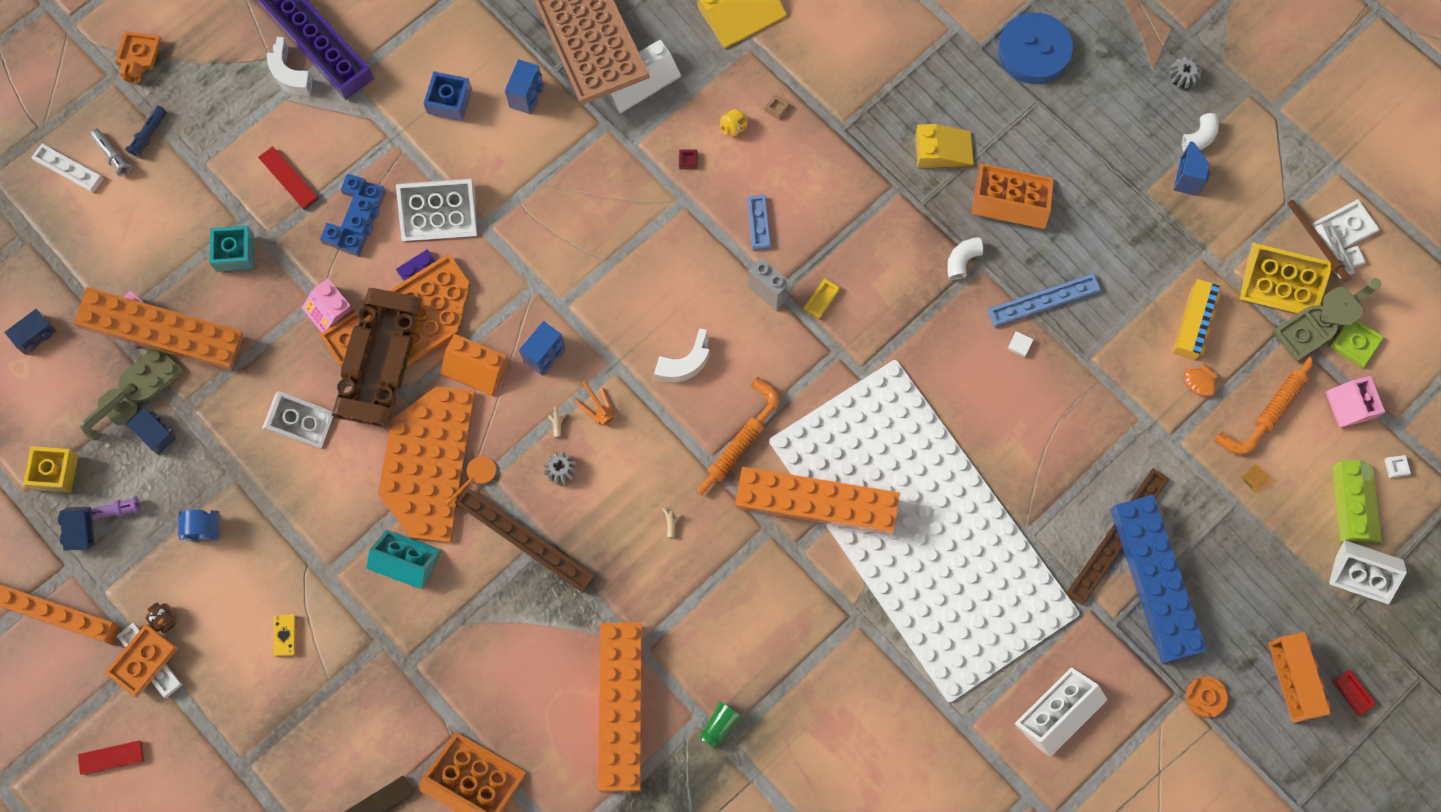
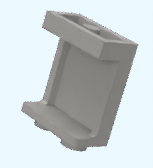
M760 258L748 272V288L775 311L789 299V295L783 290L789 285L790 281L767 261Z

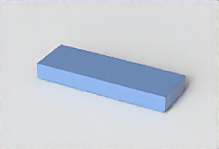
M766 195L747 196L752 251L771 249Z

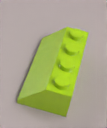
M1340 460L1332 466L1340 543H1343L1344 540L1351 543H1382L1373 465L1361 460Z

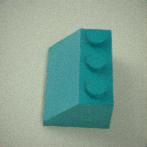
M386 530L369 549L366 569L422 589L430 579L441 549Z

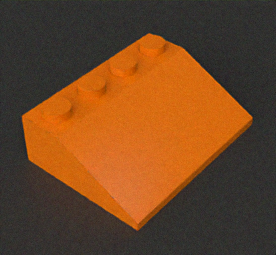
M980 163L971 214L1045 229L1051 212L1054 178Z
M455 732L422 777L420 791L456 812H504L526 772Z

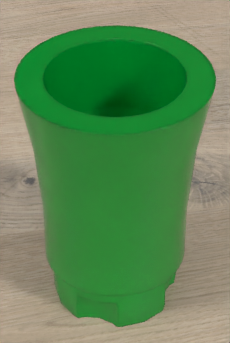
M719 701L699 738L716 749L719 742L722 743L726 735L743 717Z

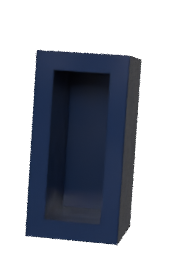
M35 309L4 333L15 347L26 355L28 352L35 350L40 343L51 338L56 329L39 310Z
M143 408L127 425L152 451L159 455L176 440L171 434L174 431L166 423L162 425L159 422L161 418L153 410L149 412Z
M91 506L67 507L59 511L58 523L61 525L60 543L63 545V551L88 550L93 547L95 542Z

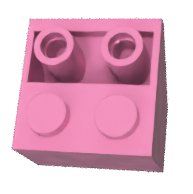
M1371 376L1352 380L1326 391L1339 428L1377 419L1385 413Z

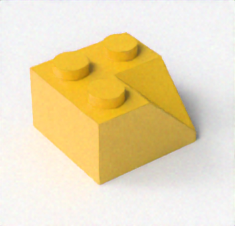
M31 446L23 485L36 491L71 493L79 455L70 449Z

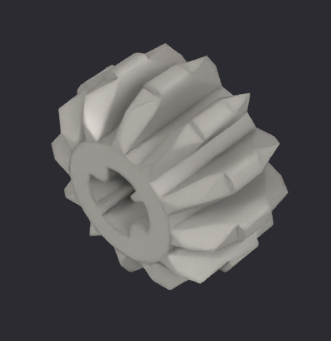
M1186 57L1182 58V60L1177 59L1170 67L1169 77L1173 78L1172 83H1177L1178 88L1183 85L1185 89L1189 86H1195L1196 82L1201 78V68H1198L1199 62L1193 63V58L1187 60Z
M563 451L560 456H558L557 452H554V458L548 456L547 460L549 462L543 463V466L547 468L543 471L544 475H548L547 479L549 482L554 480L555 485H558L560 480L563 484H566L565 479L572 480L571 474H576L577 472L573 468L576 466V462L572 461L571 455L566 456ZM560 465H563V468H561L560 471H557L556 468H559Z

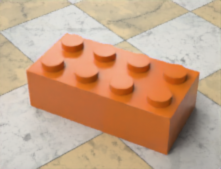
M1306 633L1282 636L1269 642L1268 645L1292 723L1329 715V710L1331 709L1330 702L1325 698L1323 691L1324 683L1318 675L1317 660L1312 656L1311 641L1306 636Z

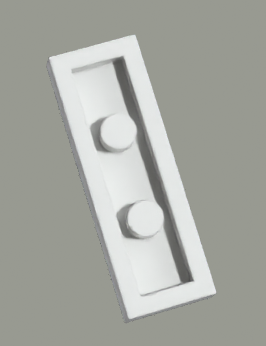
M1328 222L1316 226L1317 232L1337 259L1344 263L1348 274H1354V269L1332 223Z

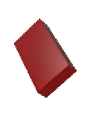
M1347 670L1332 681L1358 716H1361L1377 704L1351 670Z

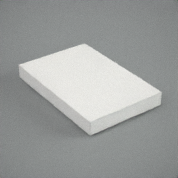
M1359 199L1311 223L1315 228L1320 224L1331 222L1344 249L1380 230Z

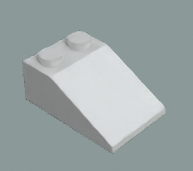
M279 391L275 393L262 430L321 449L333 419L332 411Z

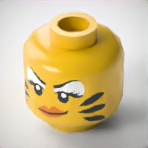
M730 110L720 119L721 131L731 137L738 135L747 127V116L741 110Z

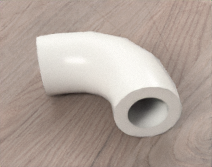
M1208 113L1201 116L1199 130L1192 134L1183 135V152L1190 141L1194 142L1199 150H1203L1214 141L1219 128V116L1217 114Z
M980 237L962 241L952 250L948 259V278L950 280L966 277V264L968 260L976 256H982L983 245Z

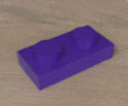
M426 249L396 268V271L402 280L405 281L436 262L430 251Z

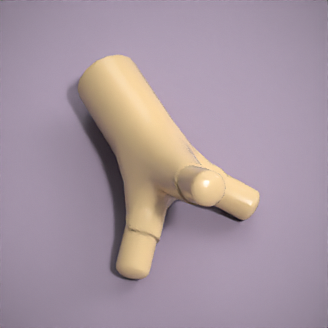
M557 406L554 407V417L552 415L548 416L553 423L554 438L561 437V424L567 416L566 413H563L559 417Z
M663 508L662 510L667 519V537L675 538V525L681 518V515L678 514L674 518L672 510L668 512L666 508Z

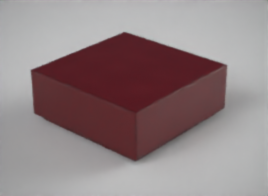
M698 149L679 150V169H698Z

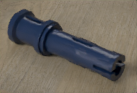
M157 105L141 131L134 134L133 141L125 148L129 154L137 158L141 157V152L145 146L150 144L149 138L167 114L163 107Z

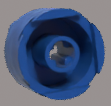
M184 510L178 512L179 540H218V536H220V511L211 510L210 513H207L204 510Z

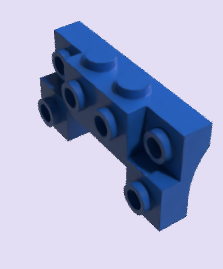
M347 173L341 187V192L343 195L353 197L341 227L326 223L320 241L324 245L359 257L368 235L372 233L373 222L379 216V207L386 190L383 186L366 182L365 178Z

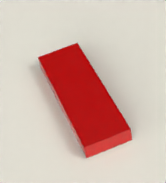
M138 740L78 754L80 775L144 762L142 741Z

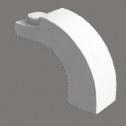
M277 37L276 44L273 45V53H267L268 67L276 82L289 93L299 96H311L313 79L308 71L292 70L286 66L289 46L284 37Z
M699 328L694 348L686 357L682 359H669L659 356L654 373L655 380L666 383H678L697 375L704 368L709 358V349H705L708 347L710 337H707V330Z

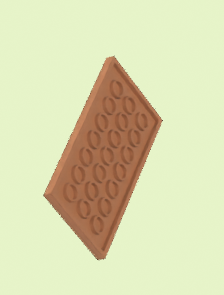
M534 0L581 105L650 78L648 70L614 0Z

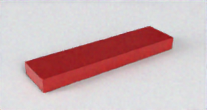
M273 146L258 156L259 160L303 210L318 200V197Z

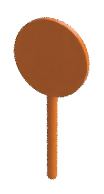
M487 457L472 459L467 465L469 480L445 503V506H448L472 481L477 484L490 482L496 475L495 463Z

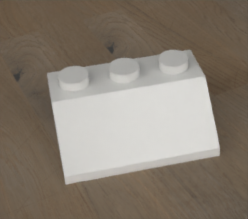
M1344 540L1336 555L1329 584L1390 604L1407 572L1404 560Z

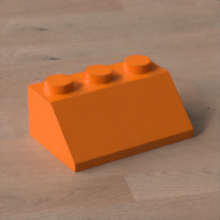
M454 334L445 350L440 374L493 396L509 365V361L504 354Z

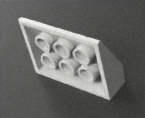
M474 178L396 184L402 241L477 236Z

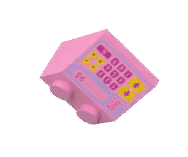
M326 279L311 291L302 307L321 332L354 313L350 304L329 279Z

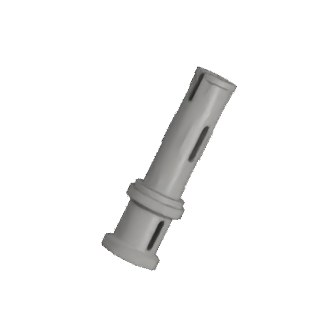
M99 129L92 130L90 136L105 154L107 163L113 166L117 176L127 175L132 167L123 159L122 153L113 148Z

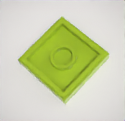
M1357 320L1350 326H1343L1329 347L1363 369L1384 337Z

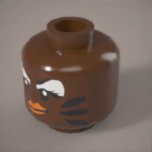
M157 602L147 609L149 613L145 619L155 631L165 633L176 625L177 615L169 604L163 603L160 605Z

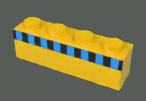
M1197 279L1192 285L1174 346V354L1196 360L1199 355H1203L1206 344H1203L1204 339L1208 338L1211 327H1208L1216 313V310H1213V308L1218 303L1221 293H1218L1219 285Z

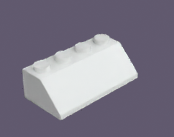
M661 40L639 52L650 78L607 95L620 114L681 77L671 53Z
M1070 668L1014 724L1038 749L1051 757L1107 701V698L1098 684L1075 669Z

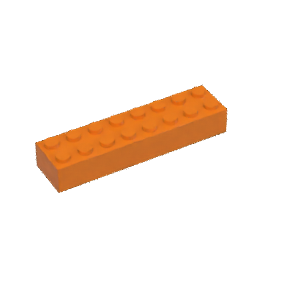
M86 287L74 324L82 330L231 372L233 371L244 337L242 331L90 287Z
M742 466L735 506L739 510L894 535L900 492Z
M600 623L599 792H641L642 623Z

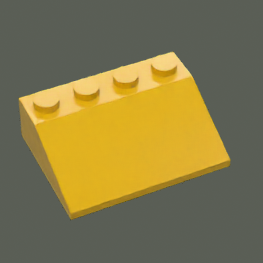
M697 0L699 11L724 49L787 17L780 0Z
M1253 242L1247 259L1240 299L1300 313L1307 307L1321 304L1332 269L1329 260Z

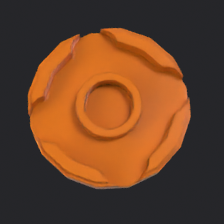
M1210 676L1199 677L1193 680L1187 687L1185 694L1186 703L1190 710L1203 718H1213L1221 714L1227 707L1229 699L1225 686L1218 679Z

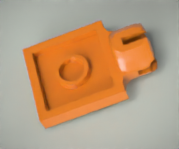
M124 32L115 59V63L121 66L119 75L122 80L132 83L134 77V84H137L141 81L145 70H153L162 42L160 35Z

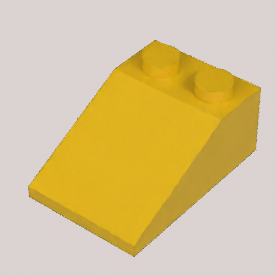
M938 124L917 125L915 140L918 168L969 167L974 165L971 131Z

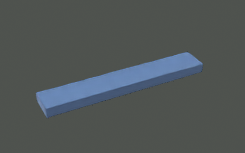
M1093 273L989 308L987 312L994 328L1099 293L1101 288Z

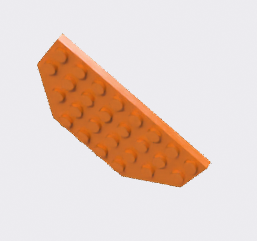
M449 253L389 290L416 296L422 300L415 323L416 331L412 335L413 345L407 367L452 339L454 334L458 335L470 283ZM359 310L319 334L340 367H342L352 330L355 325H358ZM368 315L365 320H370L373 315ZM404 323L402 328L408 327L410 323Z
M436 386L391 419L378 495L412 539L451 543L457 510L455 501L459 495L448 506H445V503L461 486L475 400L474 390Z

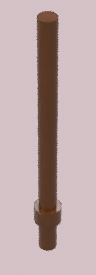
M1290 200L1287 203L1329 260L1333 271L1338 273L1345 283L1349 282L1352 278L1345 270L1344 263L1337 259L1294 200Z

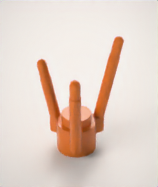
M583 381L586 390L598 407L595 411L596 415L577 399L574 402L591 416L597 424L601 423L604 426L610 423L615 418V412L610 405L604 388H601L600 391L606 406L601 405L588 383Z

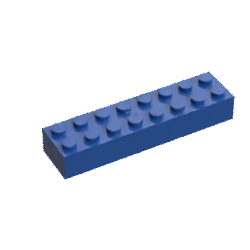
M1154 495L1113 506L1110 512L1116 525L1120 542L1123 545V551L1161 664L1207 651Z

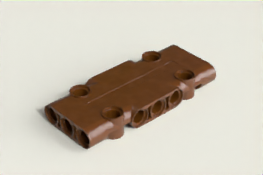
M368 288L363 307L358 312V325H355L352 330L342 364V379L337 384L338 395L331 414L333 417L377 427H387L392 406L396 403V391L401 387L412 349V335L416 331L415 323L422 302L420 298L377 288ZM368 315H373L370 320H365ZM404 323H410L408 327L402 328ZM352 386L351 391L344 393L345 388ZM390 394L387 400H381L383 395Z

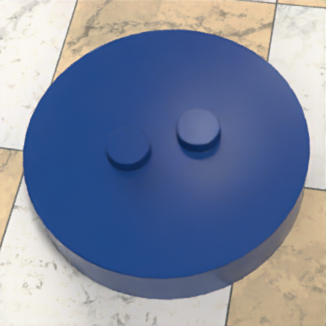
M1039 12L1025 13L1012 19L1003 29L998 44V57L1004 70L1013 78L1028 84H1043L1059 77L1065 71L1073 52L1072 37L1066 26L1055 17Z

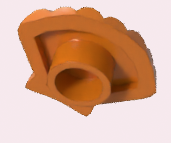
M1203 364L1201 368L1188 369L1184 372L1185 383L1193 393L1202 397L1215 395V379L1219 375L1206 364Z

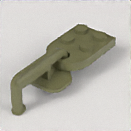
M1378 278L1371 279L1368 286L1354 295L1344 287H1337L1324 296L1323 306L1314 305L1307 307L1276 328L1273 334L1292 358L1298 362L1329 341L1335 335L1338 325L1350 326L1359 320L1363 315V308L1359 302L1380 288L1381 281Z
M150 349L124 371L119 380V389H110L99 398L98 408L80 423V429L89 440H95L98 437V432L92 429V427L105 416L117 425L128 423L137 415L138 403H145L153 399L179 377L183 370L164 352Z

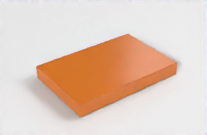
M145 624L105 671V674L131 695L138 698L178 648L151 626Z

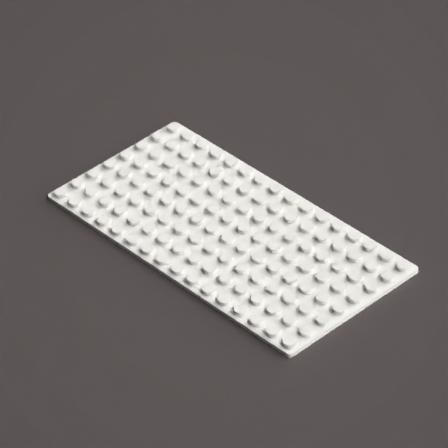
M893 360L769 439V444L791 475L900 492L894 535L825 525L947 702H953L1079 616L1077 608L898 361Z

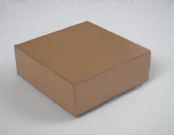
M774 95L764 108V111L780 120L790 107V103Z

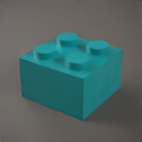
M248 225L210 228L209 264L216 272L254 269V233Z

